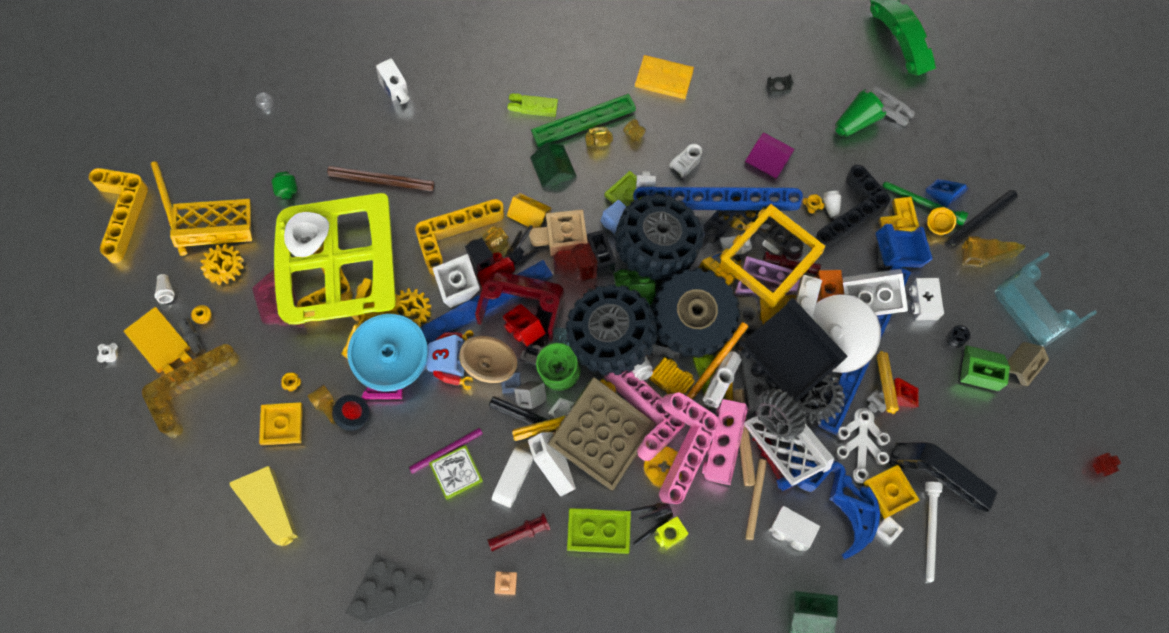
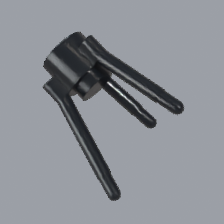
M532 225L528 227L522 237V231H519L511 247L506 252L505 257H510L514 265H517L518 262L523 264L526 259L544 247L537 246L523 256L524 250L520 246L532 230Z
M659 502L654 505L626 510L631 511V513L652 510L651 513L639 517V521L654 517L656 521H660L634 541L633 544L635 546L673 517L669 504H661Z

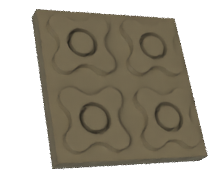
M592 377L547 444L609 490L613 491L637 455L638 447L653 430L656 423L596 378Z

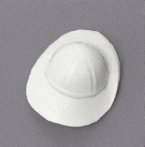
M302 212L295 214L288 221L284 232V240L288 250L296 257H306L313 254L321 246L328 234L329 221L317 213Z

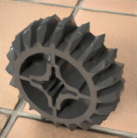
M829 375L808 392V397L804 403H802L803 397L797 402L804 409L803 413L806 414V421L809 419V422L813 424L817 420L818 424L821 425V420L829 423V417L836 419L835 413H841L840 407H844L845 395L843 387L839 385V381L837 379L833 380V377ZM833 393V398L831 402L827 404L826 401L828 398H830L829 395Z
M775 388L768 389L755 401L754 408L756 409V415L759 416L758 420L763 423L762 426H765L773 434L778 435L780 439L783 437L785 440H793L804 431L803 429L807 423L805 419L806 414L803 413L804 409L787 392L783 393L781 389L776 390Z

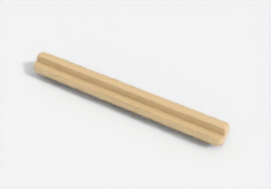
M743 389L733 391L735 402L745 403ZM744 426L739 447L743 481L745 486H754L756 482L750 435L748 429Z

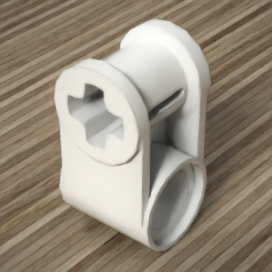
M690 144L672 160L669 168L675 169L681 174L682 179L686 178L701 162V146Z

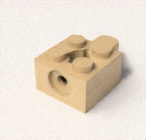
M583 209L546 213L547 227L533 228L530 231L531 244L534 247L549 245L550 257L587 253L588 251Z

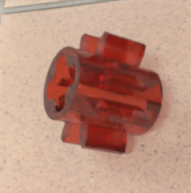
M1108 452L1094 458L1097 463L1092 466L1097 474L1102 472L1104 477L1120 471L1117 466L1122 463L1117 455L1111 456Z

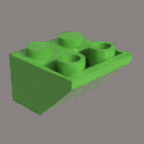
M626 269L613 272V281L616 287L623 285L629 287L630 291H638L641 297H644L649 305H651L655 297L654 280L650 279V277H642L636 271H628Z
M966 345L960 382L1000 391L1008 385L1010 365L1004 354Z

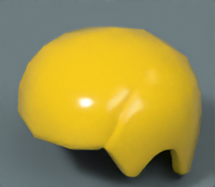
M935 208L927 217V226L934 234H948L956 226V216L948 208Z

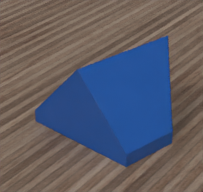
M942 179L935 180L926 188V192L944 207H949L969 190L964 183Z

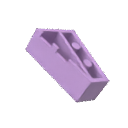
M746 256L742 269L772 293L793 271ZM800 279L786 295H794L796 293ZM738 280L734 293L735 297L758 296Z

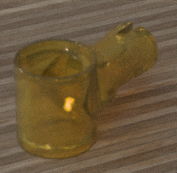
M322 385L307 395L316 410L323 411L333 425L336 424L332 417L334 398L325 385Z

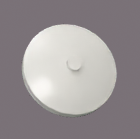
M833 295L816 303L812 319L848 356L832 372H851L866 365L875 355L881 339L880 323L873 309L864 301L850 295Z

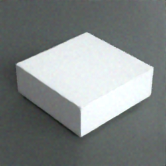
M889 516L879 523L876 533L890 545L904 528Z

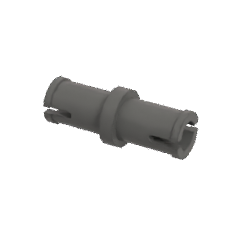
M185 318L186 322L184 319H181L177 324L184 335V341L189 344L194 357H198L197 353L200 356L203 355L206 349L199 339V333L195 331L189 318Z

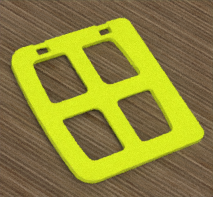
M377 193L291 206L279 213L276 219L274 275L278 315L285 323L302 324L310 321L356 316L370 312L389 311L395 307L396 296L390 205L386 194ZM361 211L367 212L372 244L367 247L347 250L339 249L338 216ZM302 212L317 213L325 217L329 221V230L324 240V250L319 254L306 257H291V252L288 250L284 240L285 227L288 221L295 214ZM372 260L373 283L371 295L366 298L341 301L340 267L343 264ZM324 268L325 304L295 307L291 274L295 271ZM374 302L375 307L364 308V303ZM315 311V316H304V312Z

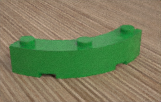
M870 0L872 16L884 22L896 37L902 49L908 73L920 75L936 69L932 48H928L925 41L927 37L926 32L911 8L907 4L903 5L900 3V0Z

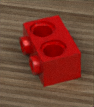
M519 304L502 316L505 321L504 327L509 334L512 333L517 342L521 341L526 346L546 334L539 319L522 304Z

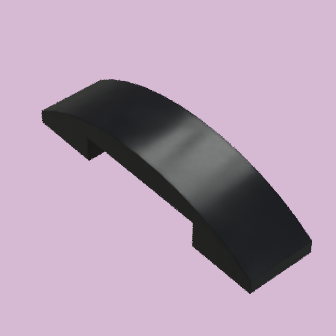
M540 302L537 307L536 317L539 319L546 334L530 345H524L519 361L536 365L538 354L548 343V328L552 317L551 312L544 311L541 308Z

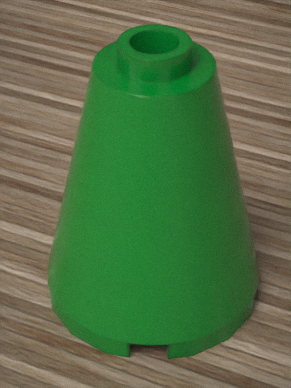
M863 89L857 94L835 123V131L839 136L848 137L886 116V111L883 113L881 109L884 107L882 102L871 91L866 93V89Z

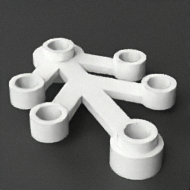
M867 408L858 409L854 414V421L846 427H841L837 433L839 439L846 440L850 433L859 427V435L845 446H840L836 450V456L839 459H845L849 452L858 446L857 468L851 474L852 481L857 485H862L864 481L869 479V473L866 470L867 449L872 453L879 465H885L889 461V455L886 452H881L867 436L869 429L877 438L876 441L879 445L885 446L890 442V436L887 433H882L874 424V415ZM861 415H866L867 420L862 419ZM844 430L847 435L842 436L840 431ZM880 437H885L886 442H882ZM839 450H844L845 456H842ZM880 455L885 457V462L880 460ZM858 472H862L864 478H860Z

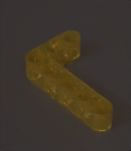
M220 345L143 387L142 396L161 433L169 438H177L183 431V426L170 401L171 399L237 364L239 355L230 345ZM227 353H231L228 358H224ZM213 362L209 368H206L208 363ZM191 372H194V375L188 378V375ZM176 381V384L170 388L171 383ZM157 391L156 396L152 397V394ZM166 407L165 411L162 414H159L160 410ZM174 424L173 428L167 431L168 426Z

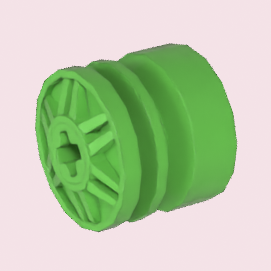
M562 343L549 344L537 356V371L546 387L551 390H569L579 380L581 370L577 357L571 347ZM562 367L563 371L560 370L559 373H557L556 369H560Z

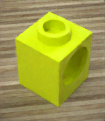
M678 516L657 528L655 531L656 536L654 537L660 547L664 546L667 550L686 538L689 533ZM665 530H673L675 538L668 539L664 534Z

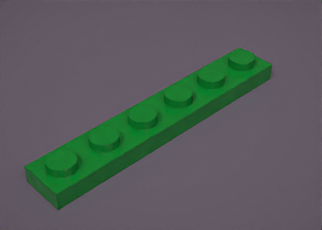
M628 93L533 128L531 133L537 146L540 147L636 111V106Z

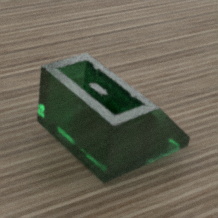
M794 591L790 594L789 633H834L838 618V596Z

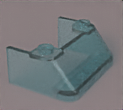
M1048 252L1023 266L1002 282L995 290L998 300L1033 344L1044 346V348L1097 314L1096 310L1081 319L1071 310H1064L1058 314L1033 283L1041 277L1038 266L1049 256Z

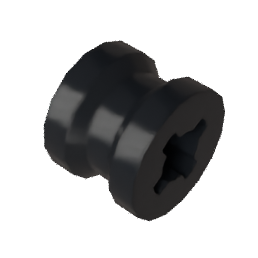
M957 325L947 334V343L953 348H960L969 341L971 333L967 327Z

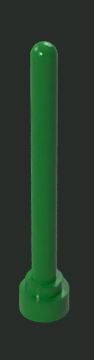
M883 183V188L903 197H912V201L930 209L944 207L892 183ZM958 210L953 211L956 216V224L963 226L969 213L963 210L961 212Z

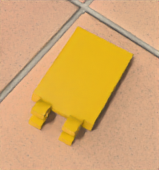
M156 307L124 330V333L158 373L164 371L172 380L179 375L171 366L178 358L188 367L195 363L187 353L191 349L190 346Z

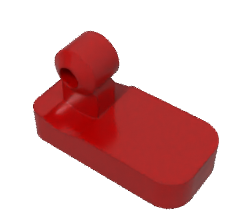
M500 252L493 254L495 264L481 270L477 274L478 281L482 287L494 272L501 271L512 274L515 271L514 263L510 257L504 259Z

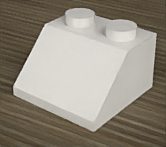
M468 254L433 268L443 302L450 308L469 301L480 290Z

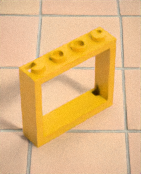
M770 204L767 209L764 207L758 213V218L755 222L751 221L746 226V232L742 236L739 234L734 239V245L722 252L720 255V265L774 308L820 257L825 249V245ZM769 216L812 249L774 293L731 260Z

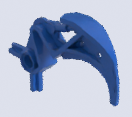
M794 444L793 450L799 452L798 448ZM791 455V462L802 465L803 458ZM806 460L805 466L814 468L818 466L815 461ZM833 461L830 470L826 472L820 471L795 485H798L803 490L812 492L831 471L834 472L835 477L829 500L833 501L847 515L854 531L852 546L845 553L841 554L845 560L857 554L872 542L880 521V509L877 498L871 488L862 486L859 491L852 483V478L846 475L844 466L837 461ZM792 468L791 475L794 478L801 474V470ZM785 477L777 480V486L782 491L793 487ZM848 487L861 501L845 495L843 488Z

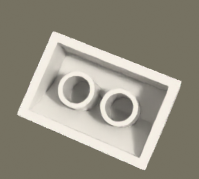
M901 269L843 277L845 295H850L864 301L873 309L876 315L908 311Z

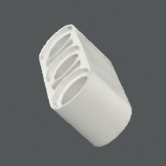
M518 447L514 448L493 493V501L509 508L512 507L533 462L532 453Z

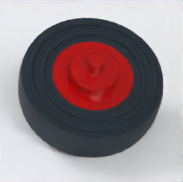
M345 395L335 402L332 409V417L340 428L353 431L361 428L366 423L369 417V408L362 398L356 395Z

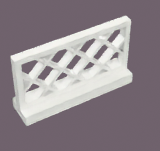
M759 416L745 421L744 426L792 486L820 471L826 472L830 470L834 457L806 424V427L803 429L804 431L796 439L785 440L783 437L780 439L776 434L766 432V427H764V431L755 429L752 426L753 424H763L758 420ZM765 437L776 439V446L767 444L764 441ZM779 440L791 443L790 450L778 447ZM793 444L801 445L805 449L804 453L794 451ZM777 452L788 454V461L779 460L776 456ZM791 455L803 458L802 465L790 462ZM806 459L815 461L818 466L814 468L805 466ZM789 467L801 470V474L794 478L789 472Z

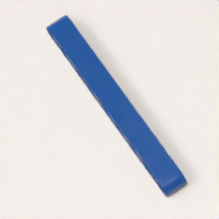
M639 187L633 193L634 200L639 199L641 196H653L655 194L664 197L670 196L673 199L682 196L684 199L681 201L692 210L761 211L764 207L767 209L772 204L780 211H796L800 209L803 201V193L798 188ZM698 196L703 198L700 201L694 200ZM717 196L722 198L720 201L713 200ZM733 197L741 198L739 201L732 200ZM758 197L760 200L755 202L751 198ZM777 197L779 198V200L773 202L770 200V198ZM791 197H796L799 200L796 202H792L789 199Z

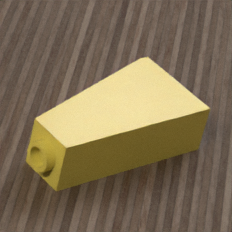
M267 466L229 483L230 487L273 543L285 546L292 543L293 539L298 537L277 477L271 467Z

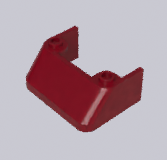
M501 271L494 272L482 287L475 312L477 323L482 325L489 299H496L502 293L538 300L544 311L552 313L548 334L549 340L553 341L564 299L563 287L559 284Z

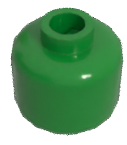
M287 171L276 173L275 177L271 180L274 195L282 197V200L292 199L293 195L298 192L295 176Z

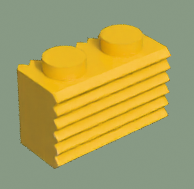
M663 357L653 369L652 376L648 378L667 394L682 393L686 395L695 382L691 373L686 370L682 371L674 360L666 359V357Z

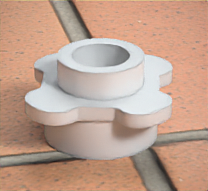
M100 344L98 346L99 355L97 360L99 362L115 361L118 356L117 344Z

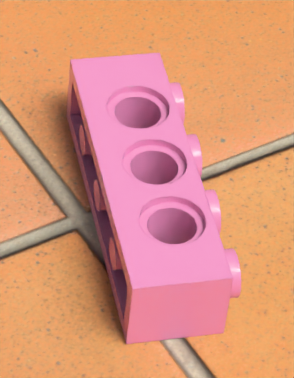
M722 399L721 405L716 410L719 426L712 443H710L707 449V454L709 455L708 462H704L702 474H704L708 481L731 486L748 407L745 403ZM727 419L734 420L731 426L724 425ZM722 438H729V443L721 446L720 440ZM718 457L725 458L722 465H715Z

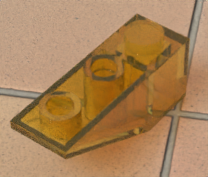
M978 236L968 237L962 245V265L983 267L1019 255L1025 248V245L1018 244L1017 242H1001L997 239H981Z

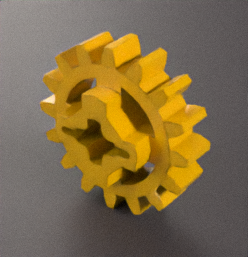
M224 244L223 248H220L219 245H216L215 250L209 248L210 253L203 254L206 259L200 261L204 265L200 268L204 272L203 275L211 283L216 281L218 285H221L222 281L228 284L229 279L235 281L234 276L241 275L239 269H244V266L241 264L244 260L240 252L233 246L229 248L227 244Z
M408 288L406 293L400 290V296L395 294L396 305L392 310H389V313L399 315L397 311L399 310V312L403 313L404 317L412 320L419 328L421 327V322L427 323L426 317L431 316V312H429L431 305L428 304L429 298L424 299V292L419 295L418 289L411 292L410 288Z

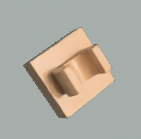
M496 571L494 593L516 595L517 572Z

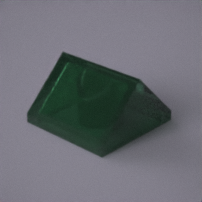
M546 142L530 157L542 188L577 177L563 145Z

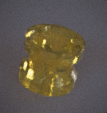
M633 119L625 126L623 132L626 135H630V139L636 142L643 137L646 129L640 126L636 119Z

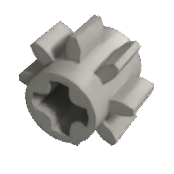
M876 389L867 399L870 402L868 408L874 413L877 410L883 413L886 410L883 391L880 392Z

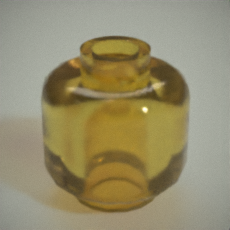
M606 127L590 128L585 135V142L592 151L607 150L613 142V135Z
M493 226L482 235L484 242L493 253L501 252L509 245V236L501 227Z

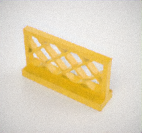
M250 199L173 204L170 237L174 247L252 241ZM246 205V209L241 213L236 210L238 206ZM219 207L227 208L222 214L216 211ZM200 208L208 209L203 215L197 212ZM178 210H188L189 212L183 217L178 214ZM233 212L237 216L230 221L226 216ZM212 213L218 216L212 222L206 219ZM192 215L198 217L193 223L187 221ZM241 218H242L243 220H245L246 223H247V224H245V225H236V224H235V223H237ZM221 220L228 223L225 226H216ZM202 221L208 224V226L203 228L196 227ZM182 223L188 225L186 229H177Z

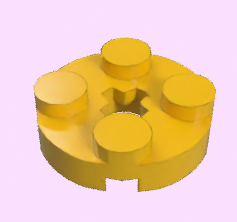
M665 447L653 459L644 461V473L653 485L662 487L678 451ZM662 462H666L669 466V469H666L665 472H662V469L658 467ZM681 472L679 473V479L682 477Z

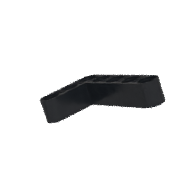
M862 165L851 167L846 177V182L863 202L817 232L815 238L825 245L824 251L882 214L890 203L889 194Z
M740 197L732 198L733 201H739L741 199ZM717 210L703 227L705 239L709 242L718 241L737 219L748 225L751 221L755 222L757 220V215L760 211ZM748 213L755 214L753 218H748L746 215ZM723 215H727L729 217L725 221L720 219V217ZM769 216L763 224H768L770 227L768 229L759 227L756 233L792 260L801 258L803 255V242ZM715 229L717 230V232L715 234H709L708 230ZM777 235H783L785 238L780 241L777 240L775 237ZM792 246H797L800 250L797 252H793L790 250V248Z
M929 442L896 443L888 462L892 466L899 465L901 469L926 470L975 508L984 512L991 511L997 491L937 445Z

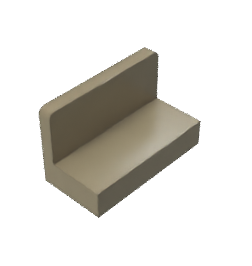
M1022 342L1009 358V373L1016 374L1021 385L1028 387L1049 361L1044 346Z

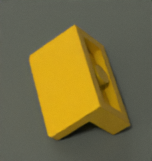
M518 193L512 198L507 217L527 227L532 225L533 228H540L546 213H550L552 208L522 193Z

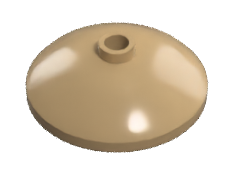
M476 336L468 339L461 346L459 352L460 363L464 370L475 379L487 383H500L508 380L515 373L517 368L516 355L501 340L489 336Z

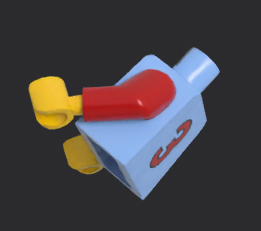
M471 330L466 331L465 334L461 332H445L435 341L428 344V358L425 366H427V370L433 373L434 377L444 383L456 386L461 384L465 390H470L472 387L466 386L464 382H473V379L471 377L461 379L460 377L464 376V368L459 360V352L463 343L468 340L467 337L474 336V333Z

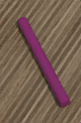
M475 429L409 466L411 473L413 474L428 466L430 462L453 452L483 435L481 429Z

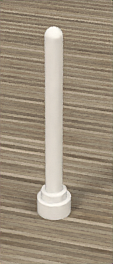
M926 482L925 491L929 496L926 580L933 582L935 579L938 497L942 493V483Z

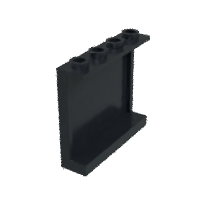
M794 298L789 300L779 312L738 345L740 349L738 351L745 360L749 359L752 362V368L759 375L762 373L766 378L765 382L771 389H781L783 393L787 392L796 402L848 357Z

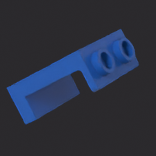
M885 224L875 233L884 266L922 268L932 260V254L923 227H918L913 232L894 230L892 224Z

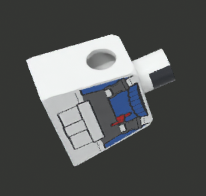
M390 58L376 65L378 80L391 100L398 99L400 104L406 103L409 100L407 84L393 59Z

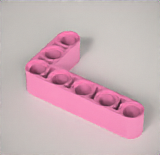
M623 371L621 375H614V373L604 375L605 380L611 382L615 386L616 391L633 407L656 423L655 428L644 438L637 449L638 456L641 459L650 461L679 434L685 423L664 410L662 407L663 398L644 380L640 381L636 378L632 371Z
M672 393L663 397L662 407L668 413L689 425L690 429L659 492V497L663 503L679 504L684 500L716 433L719 420L715 414L684 394ZM673 398L676 401V406L673 405ZM689 409H691L692 411L691 417L689 415ZM697 436L699 438V444H697L696 442ZM689 454H690V456H691V461H690V462L688 461V455H689ZM680 472L682 473V480H681V481H680V479H679V473H680ZM671 490H672L673 493H674V496H673L672 499H671V497H670V492H671Z

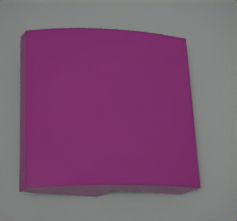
M763 132L745 160V163L777 180L795 149Z

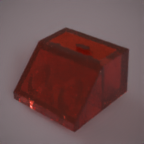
M580 243L572 249L560 250L553 255L555 274L577 283L597 277L598 262L589 243Z

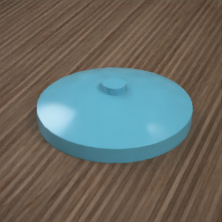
M397 314L378 315L362 323L353 333L348 345V363L355 377L368 388L377 391L399 390L413 383L424 370L428 358L427 341L422 330L412 320Z

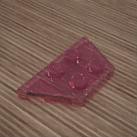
M273 269L252 288L263 324L294 325L304 328L305 323L288 324L278 315ZM292 284L294 304L297 307L298 301Z

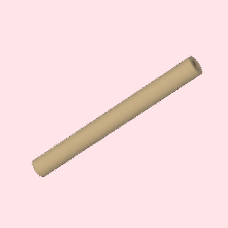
M759 459L756 483L754 485L745 536L748 540L754 539L767 460Z

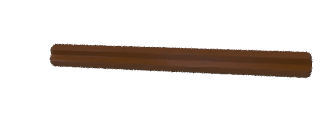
M332 165L328 166L327 170L328 176L426 191H433L435 187L433 180Z

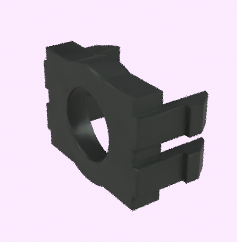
M791 74L785 77L772 79L769 77L767 79V86L771 95L791 92L794 85ZM780 82L784 85V88L781 90L776 89L774 84Z

